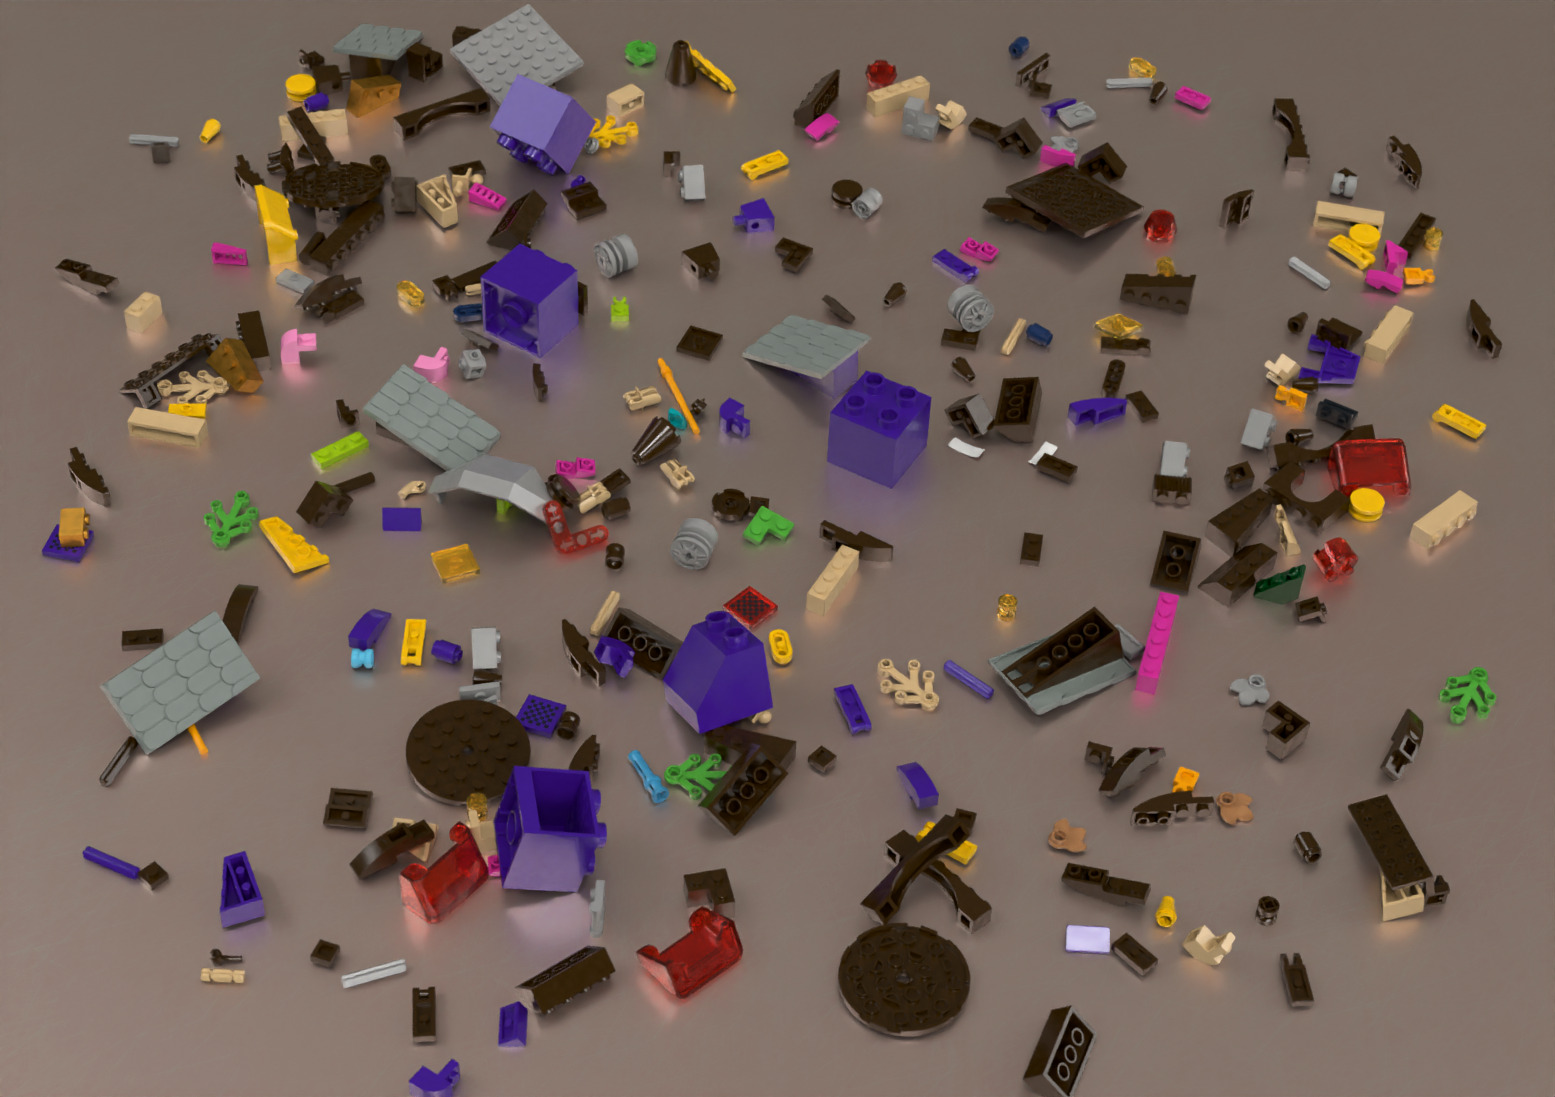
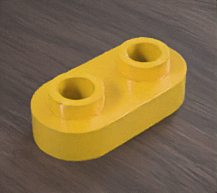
M781 629L771 631L769 634V646L773 660L780 664L790 662L792 659V647L788 633Z

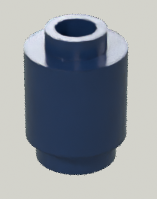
M1018 37L1009 46L1010 54L1013 57H1021L1029 49V40L1026 37Z
M1037 323L1029 325L1026 330L1027 339L1040 346L1044 345L1047 347L1053 339V334L1050 333V330Z

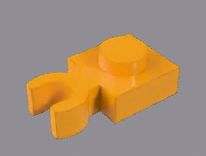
M1403 268L1402 274L1406 284H1423V281L1432 283L1435 280V275H1432V269L1421 271V268Z
M1282 385L1278 386L1276 389L1278 393L1275 395V399L1285 400L1287 406L1303 411L1308 394L1292 387L1290 390H1287Z
M1180 766L1173 781L1172 793L1180 791H1191L1192 793L1200 773Z

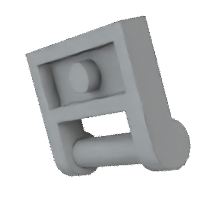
M596 880L595 889L591 888L589 912L592 915L590 935L593 938H599L603 934L605 880Z

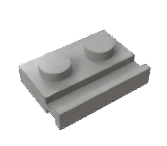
M1082 101L1057 110L1056 116H1060V119L1071 128L1096 119L1097 113Z

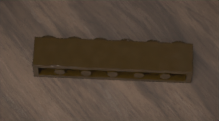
M370 200L363 202L309 255L310 269L327 276L335 270L383 222L385 218L383 205Z

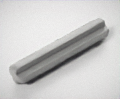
M1151 77L1106 80V87L1108 89L1153 86V79Z
M130 134L129 137L131 144L151 145V143L168 141V146L177 147L179 145L178 137Z
M1296 257L1289 259L1288 264L1314 283L1323 289L1330 287L1331 281Z
M399 959L341 976L342 985L344 988L405 972L407 966L404 959Z

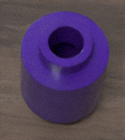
M322 92L309 96L304 100V106L308 113L325 109L329 104L328 96Z
M436 640L432 646L431 654L436 659L455 664L461 660L463 651L460 645L445 640Z

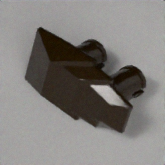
M287 143L282 146L281 151L268 154L271 164H267V170L270 175L280 171H284L287 175L294 171L292 151Z

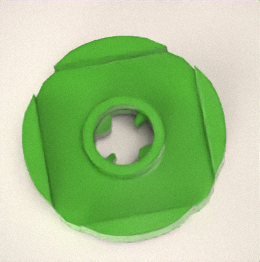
M641 40L632 41L626 45L625 57L630 62H633L635 66H642L644 63L656 60V46L649 41H646V43H641Z

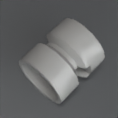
M1335 172L1330 193L1336 195L1343 193L1345 197L1353 198L1358 177L1351 175L1345 177L1344 174ZM1341 181L1345 182L1344 188H1340Z
M867 188L852 203L854 213L860 218H868L883 203L882 195L874 188Z

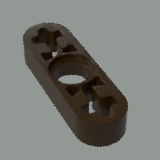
M1115 359L1109 363L1101 392L1104 398H1116L1125 372V363L1121 360ZM1109 378H1115L1117 381H1112Z

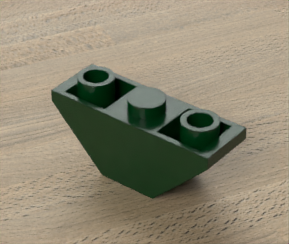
M1305 564L1292 567L1267 579H1261L1256 584L1253 596L1282 605L1298 599L1306 570Z

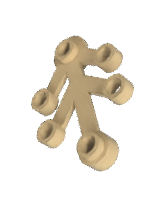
M205 370L197 373L198 380L192 377L189 372L182 371L179 373V381L190 384L172 385L171 381L164 379L157 383V389L162 396H168L171 392L189 391L177 398L178 404H189L190 399L203 390H208L203 395L196 397V404L206 403L207 405V400L216 393L221 394L228 391L230 384L223 377L214 378Z
M882 659L878 663L877 671L880 676H892L901 683L892 684L890 680H883L880 683L881 692H896L894 700L897 704L919 703L925 710H933L938 705L939 697L933 692L935 674L932 671L923 672L922 681L925 683V691L918 687V672L920 670V662L918 660H910L908 663L910 680L894 668L891 660ZM905 692L914 693L916 696H907Z

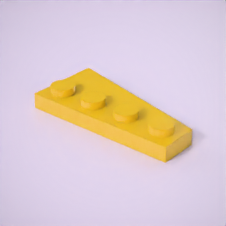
M689 44L695 68L698 67L705 76L709 75V78L714 83L718 82L724 91L728 90L733 93L736 87L731 79L718 68H715L708 59H704L696 49L692 50Z
M278 516L259 521L260 529L293 573L329 563V557L326 554H320L317 547L314 545L310 546L305 542V538L302 535L295 534L293 528Z

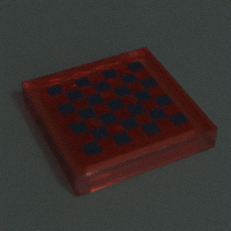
M748 586L723 605V611L731 614L749 630L755 628L778 610V605L751 586Z

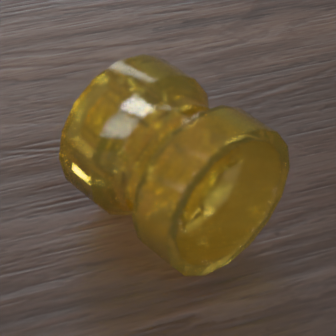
M1434 227L1427 229L1426 238L1423 242L1424 248L1429 251L1439 250L1440 241L1443 237L1442 230Z
M1164 256L1156 261L1158 274L1174 277L1176 270L1170 257Z
M1004 594L999 597L996 615L1000 620L1008 622L1016 617L1018 601L1015 596Z
M481 793L469 795L466 799L467 816L468 811L477 810L479 822L484 821L488 816L486 796Z

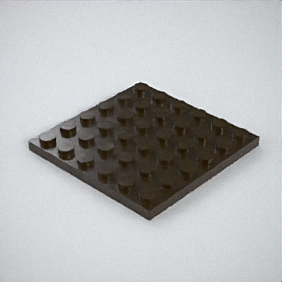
M1068 163L1007 186L1005 191L1013 199L1021 201L1025 206L1033 208L1039 214L1045 215L1051 221L1057 222L1081 238L1088 237L1143 213L1144 206Z

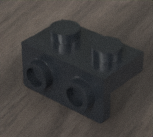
M1325 398L1323 402L1320 401L1318 403L1316 416L1349 429L1356 420L1358 411Z

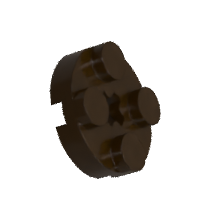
M725 489L719 495L716 493L712 498L714 517L735 522L742 521L749 511V498H746L744 493L737 489Z

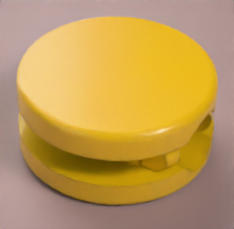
M296 74L286 80V94L292 101L304 102L307 97L317 93L315 79L310 75Z
M1356 224L1350 228L1348 239L1369 253H1372L1378 248L1380 232L1374 226Z
M1360 488L1351 493L1348 512L1354 519L1361 522H1374L1381 517L1385 501L1379 492L1369 488Z

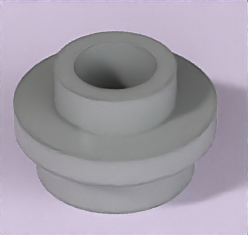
M588 138L584 144V149L589 154L596 152L599 147V141L596 138Z

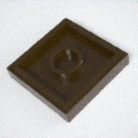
M690 325L677 345L676 352L710 361L722 342L723 335Z

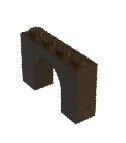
M1289 462L1264 482L1262 490L1273 498L1274 505L1281 504L1285 512L1322 534L1348 512L1351 498L1338 490H1334L1326 498L1318 502H1307L1299 499L1293 494V491L1303 484L1305 470L1293 462Z

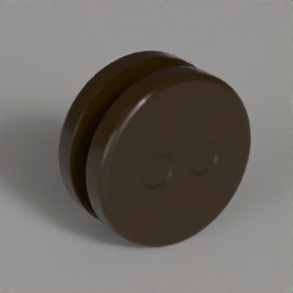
M839 180L832 186L831 200L837 207L852 209V203L863 193V188L854 180Z
M557 475L546 486L551 498L565 511H571L574 505H578L581 502L580 494L576 488L561 475Z

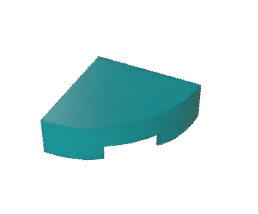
M670 408L668 411V421L674 427L685 430L687 422L684 416L677 410Z

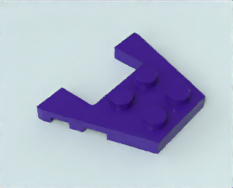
M1311 334L1307 349L1325 353L1320 371L1301 367L1298 379L1314 376V378H1318V383L1353 384L1361 356L1341 347L1337 349L1331 346V342L1327 340L1324 342L1317 339L1318 336Z

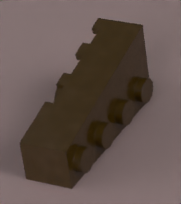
M1126 274L1121 288L1120 300L1188 314L1192 302L1196 275L1182 277L1180 274H1175L1174 277L1164 276V274H1157V276Z
M1257 489L1210 519L1207 524L1205 537L1232 557L1239 548L1241 549L1247 538L1253 535L1254 530L1259 528L1270 515L1273 498L1262 489Z
M723 725L708 731L704 736V753L709 755L719 754L722 761L733 765L751 744L761 745L787 770L796 757V741Z

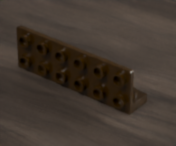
M211 333L193 336L191 338L192 341L178 347L179 350L168 353L164 356V360L153 363L151 369L148 371L144 370L137 375L136 379L125 382L120 392L136 393L144 408L151 407L162 399L153 383L202 349H205L208 356H210L222 343L219 334Z
M1388 795L1348 805L1351 816L1391 889L1398 890L1419 884L1427 897L1435 895L1434 876Z

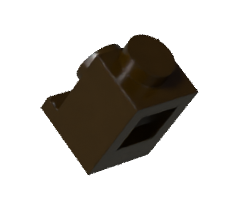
M1248 461L1227 467L1224 475L1226 485H1231L1232 490L1248 484L1252 485L1255 478Z

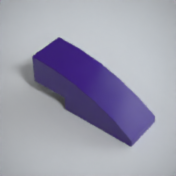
M1093 398L1069 404L1068 418L1075 426L1088 421L1096 425L1125 415L1127 400L1120 398Z
M371 609L365 613L348 635L349 647L359 648L363 651L370 649L372 643H377L392 616L391 613L377 609Z
M917 762L896 767L909 798L914 800L918 810L938 805L939 794L926 771Z

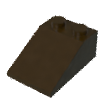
M1163 530L1150 585L1188 593L1201 550V538Z

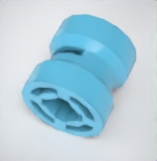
M353 648L351 654L352 668H359L364 665L366 669H373L374 650L366 649L363 652L359 648Z

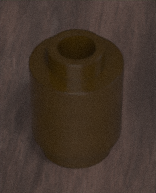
M618 497L603 502V507H601L603 517H607L608 520L627 515L631 511L626 497Z
M1303 831L1295 836L1293 844L1304 861L1314 863L1321 858V848L1311 832Z

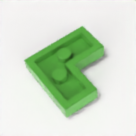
M761 506L743 532L742 537L758 546L768 532L785 541L795 524L768 508Z

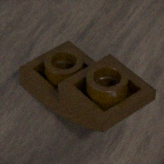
M533 363V390L538 402H542L544 395H547L548 384H545L544 372L541 371V364Z

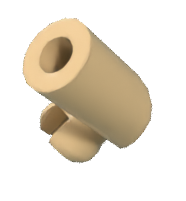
M422 480L410 481L398 491V495L400 498L405 499L409 494L422 493L425 491L426 483Z

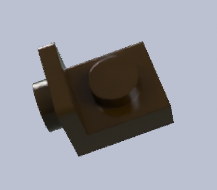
M302 49L298 51L299 63L308 70H311L312 66H319L325 63L324 57L316 51L308 54Z
M1034 74L1033 79H1030L1028 89H1031L1030 96L1049 99L1052 85L1037 82V75Z
M168 141L151 143L153 162H169Z
M664 151V177H671V170H674V167L680 166L679 151Z
M315 207L316 219L333 218V223H337V217H340L339 207Z
M343 399L336 400L337 416L341 428L359 425L358 410H349V406H345Z
M1318 596L1295 603L1300 622L1315 617H1320L1322 623L1326 622L1325 614H1327V609L1324 603H1320Z
M1088 742L1085 760L1103 765L1102 774L1106 775L1107 769L1113 766L1115 757L1111 756L1112 747Z
M1442 875L1436 876L1434 883L1435 895L1427 897L1422 889L1424 907L1445 904L1450 888Z

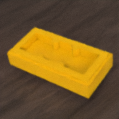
M206 403L169 404L168 413L206 419Z

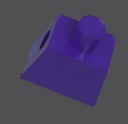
M762 198L741 205L740 215L733 216L732 221L734 226L743 225L748 233L774 231L775 217L765 199Z

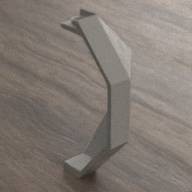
M483 454L435 476L428 492L435 495L439 504L443 503L447 491L464 489L506 500L548 524L550 532L556 535L559 534L565 519L561 508L551 498L545 483L533 466Z

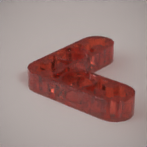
M552 500L543 505V515L554 547L559 554H569L604 542L609 536L608 529L603 525H597L570 534L560 503ZM550 504L552 507H556L554 515L555 517L559 516L560 519L551 521L550 518H554L552 512H548ZM556 522L561 523L563 526L561 533L554 531L553 526ZM598 530L603 531L601 539L599 536L592 538V543L590 535L597 533ZM580 534L586 537L585 545H580L577 542V537ZM572 541L574 544L566 547L567 551H565L564 548L561 549L560 545H562L563 542L568 543Z

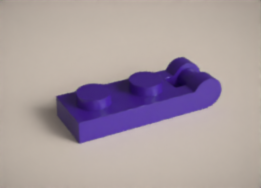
M945 249L932 257V262L963 282H968L971 280V277L979 275V269L976 266L968 265Z
M850 684L834 688V696L846 719L850 733L857 734L861 730L870 731L872 729L870 719L854 685Z

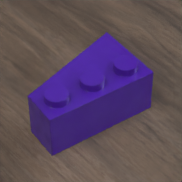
M243 851L224 857L220 907L222 928L264 916L263 899L246 852Z

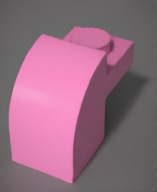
M297 329L286 332L280 341L282 364L300 362V351L317 350L316 333L297 334Z
M440 347L434 358L420 355L413 365V370L427 378L430 383L443 380L448 375L447 366L450 362L448 349Z

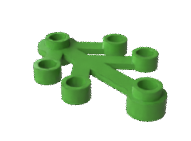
M238 491L235 494V503L228 516L223 510L221 501L214 500L211 502L212 512L216 513L223 523L221 529L216 524L213 513L204 515V523L213 532L211 540L217 547H225L229 544L231 537L250 532L252 524L249 520H255L259 517L256 507L248 508L246 514L237 517L241 508H245L250 504L249 495L245 491ZM240 524V527L230 530L231 527Z
M1475 667L1468 675L1447 678L1446 687L1450 690L1442 689L1439 694V700L1447 703L1452 697L1463 695L1459 705L1451 707L1449 717L1452 722L1461 723L1465 720L1466 708L1471 698L1478 708L1477 716L1480 718L1488 717L1490 709L1486 705H1494L1497 696L1492 693L1487 684L1489 677L1484 668ZM1470 683L1469 686L1457 688L1458 684ZM1478 686L1484 693L1483 700L1481 699L1479 693L1476 690Z
M691 754L689 759L680 766H669L664 772V779L669 784H679L689 792L691 799L698 800L702 796V789L699 786H694L688 780H695L710 792L715 785L708 779H721L727 771H708L712 767L717 768L721 766L722 758L719 754L710 755L709 759L702 765L701 757L698 754ZM691 767H692V768H697V769L694 770V771H687V770H689Z

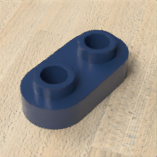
M482 303L455 307L453 310L454 319L458 322L483 320Z

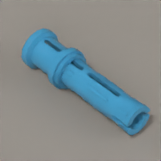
M631 751L628 759L643 779V786L645 790L651 793L653 802L660 803L665 801L669 796V790L661 784V778L658 775H654L639 751Z

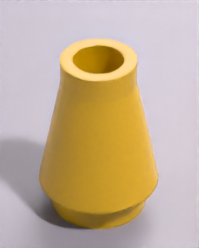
M215 119L207 120L199 137L200 140L208 143L212 137L220 132V123Z
M1164 896L1155 914L1157 923L1162 927L1172 926L1177 919L1174 899L1171 896Z

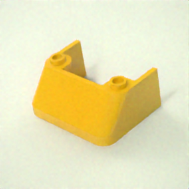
M255 185L259 225L263 224L269 264L274 265L297 261L295 240H298L297 230H293L288 213V198H284V195L263 185Z

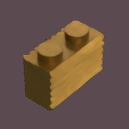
M85 507L61 509L59 525L61 547H84L85 539H89V529L86 526L90 525V514H86Z

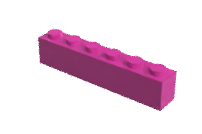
M1160 591L1138 673L1136 691L1155 695L1177 610L1179 595Z

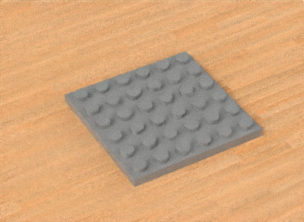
M529 4L450 48V53L499 106H501L517 74L548 87L584 66L583 60Z

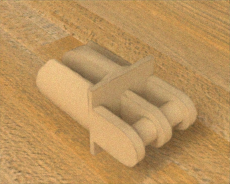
M636 386L635 390L626 392L623 395L630 410L641 409L643 411V407L657 404L662 400L655 386L638 389Z
M675 458L667 461V464L663 463L660 465L661 471L671 480V486L674 485L677 489H680L682 485H688V482H695V478L687 469V465L682 466Z
M597 482L591 487L587 484L588 489L580 493L581 502L575 506L578 507L582 514L597 505L602 507L601 503L610 498L611 493L607 491L601 482Z

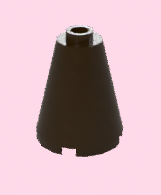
M678 40L673 44L665 77L666 81L671 85L679 87L687 83L688 86L695 82L697 74L689 44L684 40Z
M658 416L653 418L632 449L631 459L636 465L640 464L643 466L680 445V435L676 436L674 433L676 431L675 427L665 418L660 417L657 419Z

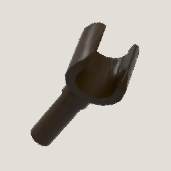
M219 949L210 951L212 957H214L210 958V961L216 967L221 966L227 961L242 962V956L222 955Z

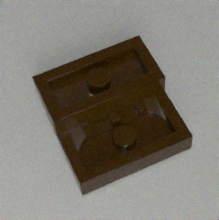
M590 181L560 191L565 204L576 220L607 210L606 203L598 196V189Z
M1254 190L1240 191L1224 199L1219 227L1225 229L1233 222L1240 225L1249 218Z
M331 788L329 801L325 808L323 825L365 829L371 810L373 792Z

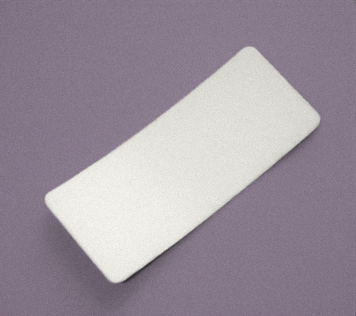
M956 437L948 444L951 448L972 457H979L985 450L969 445Z
M1044 442L1039 451L1029 460V463L1036 465L1044 453L1053 455L1058 447Z

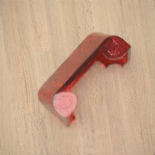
M1402 439L1342 440L1332 446L1327 469L1334 490H1338L1350 498L1351 493L1357 490L1358 487L1393 485V492L1396 495H1410L1412 485L1406 446Z
M460 821L449 831L450 840L455 845L428 869L420 864H410L399 873L402 905L429 924H437L445 919L484 884L489 877L488 866L470 828Z
M701 906L691 914L688 922L691 932L659 953L658 949L653 945H645L636 951L640 964L672 995L680 999L689 997L737 963L743 955V947L734 920L704 906Z

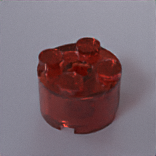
M1341 537L1327 541L1323 544L1324 548L1321 551L1317 549L1313 555L1314 563L1328 582L1335 581L1341 575H1351L1354 572L1353 567L1358 561V557L1353 549Z

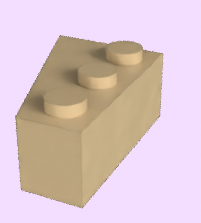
M446 174L416 185L417 202L443 228L458 222L457 205L451 193L450 185L447 182Z
M1380 869L1382 922L1422 912L1424 909V894L1419 884L1392 890Z

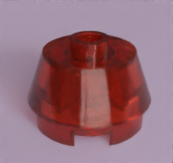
M875 60L874 64H868L865 75L869 86L874 90L893 85L897 72L895 65H889L888 61Z
M1167 210L1153 211L1144 223L1146 237L1154 242H1157V240L1171 241L1177 232L1174 215Z

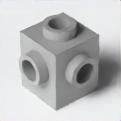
M480 349L463 351L458 360V366L462 369L465 379L483 377L487 365Z

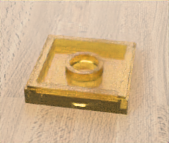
M1117 313L1095 322L1094 329L1115 339L1123 340L1143 332L1144 325Z
M468 544L431 553V559L443 584L480 574V568Z

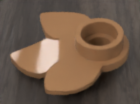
M1222 792L1218 795L1216 805L1221 809L1220 816L1225 822L1234 825L1237 820L1241 822L1253 820L1254 816L1247 807L1252 802L1251 797L1243 793L1232 794L1230 792Z
M1066 819L1059 820L1054 824L1053 831L1049 834L1048 842L1056 849L1064 848L1070 852L1084 851L1087 849V845L1082 841L1085 837L1086 829L1070 827Z

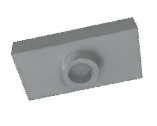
M289 269L283 270L275 278L276 283L302 294L315 285L313 279Z
M1119 624L1115 625L1120 632L1123 654L1131 660L1144 652L1145 646L1122 626Z
M499 682L459 687L460 700L483 701L493 695H496L497 701L501 700Z

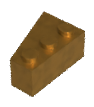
M391 75L352 80L346 110L359 118L399 98L402 83Z
M225 338L206 360L237 391L254 393L264 382L242 340Z

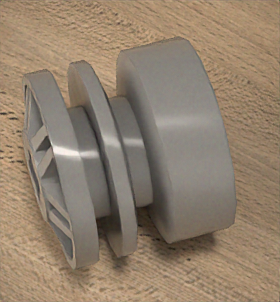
M622 233L612 237L611 240L607 239L595 244V259L605 276L611 277L622 271L637 267V251L628 235Z
M974 285L961 286L953 292L948 300V311L968 332L979 331L986 327L994 315L993 305Z
M689 518L681 524L670 547V554L679 565L692 570L701 569L708 563L712 551L718 542V533L707 521L699 518Z

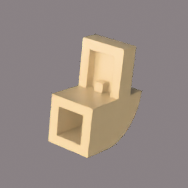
M951 100L946 107L938 103L935 108L938 113L939 124L949 129H955L959 126L967 115L963 106Z
M1283 353L1275 364L1268 360L1264 365L1268 369L1265 377L1282 386L1288 384L1301 369L1295 361Z
M477 810L468 811L469 820H465L466 825L461 826L465 846L471 851L480 853L497 850L493 821L479 823Z
M1203 925L1191 930L1182 946L1194 958L1209 965H1217L1221 962L1223 956L1230 952L1236 937L1230 931L1216 937Z

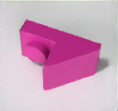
M1386 240L1383 252L1386 272L1394 274V270L1398 268V265L1406 264L1408 256L1406 250L1390 240Z

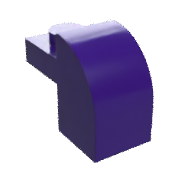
M732 398L727 399L719 410V427L725 434L730 430L744 438L750 434V420L744 418V405Z
M601 636L594 651L598 661L614 666L618 676L626 678L628 672L633 667L634 660L632 658L635 651L617 639Z
M451 1059L438 1074L422 1066L408 1081L410 1095L414 1097H453L452 1086L460 1079L459 1063Z

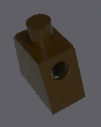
M338 65L312 66V76L316 82L317 93L322 92L329 95L343 91V82L351 81L350 72L340 73Z
M711 242L682 251V266L696 278L701 279L708 276L710 279H715L718 276L720 259Z

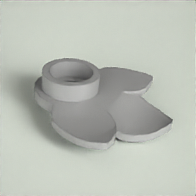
M1050 137L1054 143L1051 148L1057 151L1063 148L1073 153V151L1079 148L1078 140L1074 137Z
M1254 674L1248 679L1240 678L1230 685L1231 690L1240 693L1239 702L1242 705H1252L1256 700L1265 704L1269 699V692L1265 689V679L1260 675Z

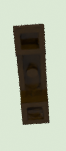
M237 585L227 604L223 623L238 645L243 634V624L250 604L254 603L258 586Z

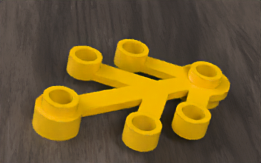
M610 115L606 117V123L599 132L593 133L596 129L600 128V120L595 118L596 123L588 138L598 139L599 145L603 148L610 147L611 141L624 145L626 143V136L621 133H625L628 136H636L638 134V126L635 122H628L625 127L610 129L616 124V117Z

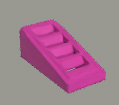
M475 183L468 192L470 202L495 210H500L507 201V198L479 183Z
M213 243L211 248L213 263L248 265L245 249L222 243Z

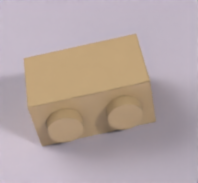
M632 83L607 95V109L618 117L644 106V92Z
M145 291L124 311L127 328L143 333L162 314L160 297Z

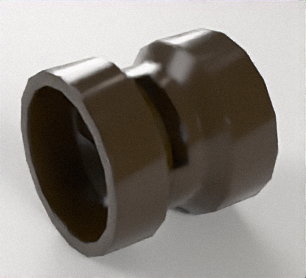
M612 543L606 547L605 566L608 569L619 570L624 566V546Z
M563 712L559 719L560 723L557 726L556 734L564 740H572L577 734L580 717L574 712Z
M1271 896L1260 898L1255 913V919L1259 924L1271 926L1276 922L1280 907L1277 899Z

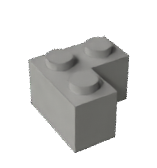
M910 96L903 108L902 134L933 141L938 132L939 117L925 114V100Z
M703 165L683 166L678 173V183H681L680 195L684 197V202L705 200Z
M1252 408L1241 444L1263 451L1264 447L1268 446L1270 442L1268 435H1271V432L1276 430L1278 423L1275 420L1276 417L1273 414Z
M1163 441L1161 475L1187 476L1188 466H1185V459H1189L1190 448L1187 447V443Z
M496 626L472 627L473 669L497 668V663H501V651H497V643H500V631H496Z

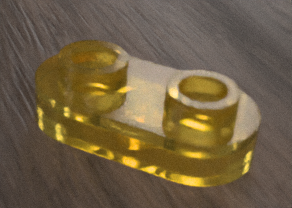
M1136 57L1130 60L1129 68L1142 78L1151 77L1154 79L1156 77L1157 69L1144 59Z
M401 281L397 284V294L409 305L418 307L424 303V293L412 282Z

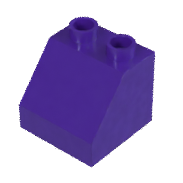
M725 611L709 613L705 617L706 621L692 625L663 679L666 701L699 734L773 708L764 644L731 614Z

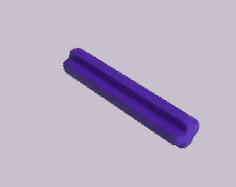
M948 660L945 662L943 669L987 699L993 696L994 689L953 661Z
M90 846L83 850L82 854L85 859L131 879L138 878L139 867Z

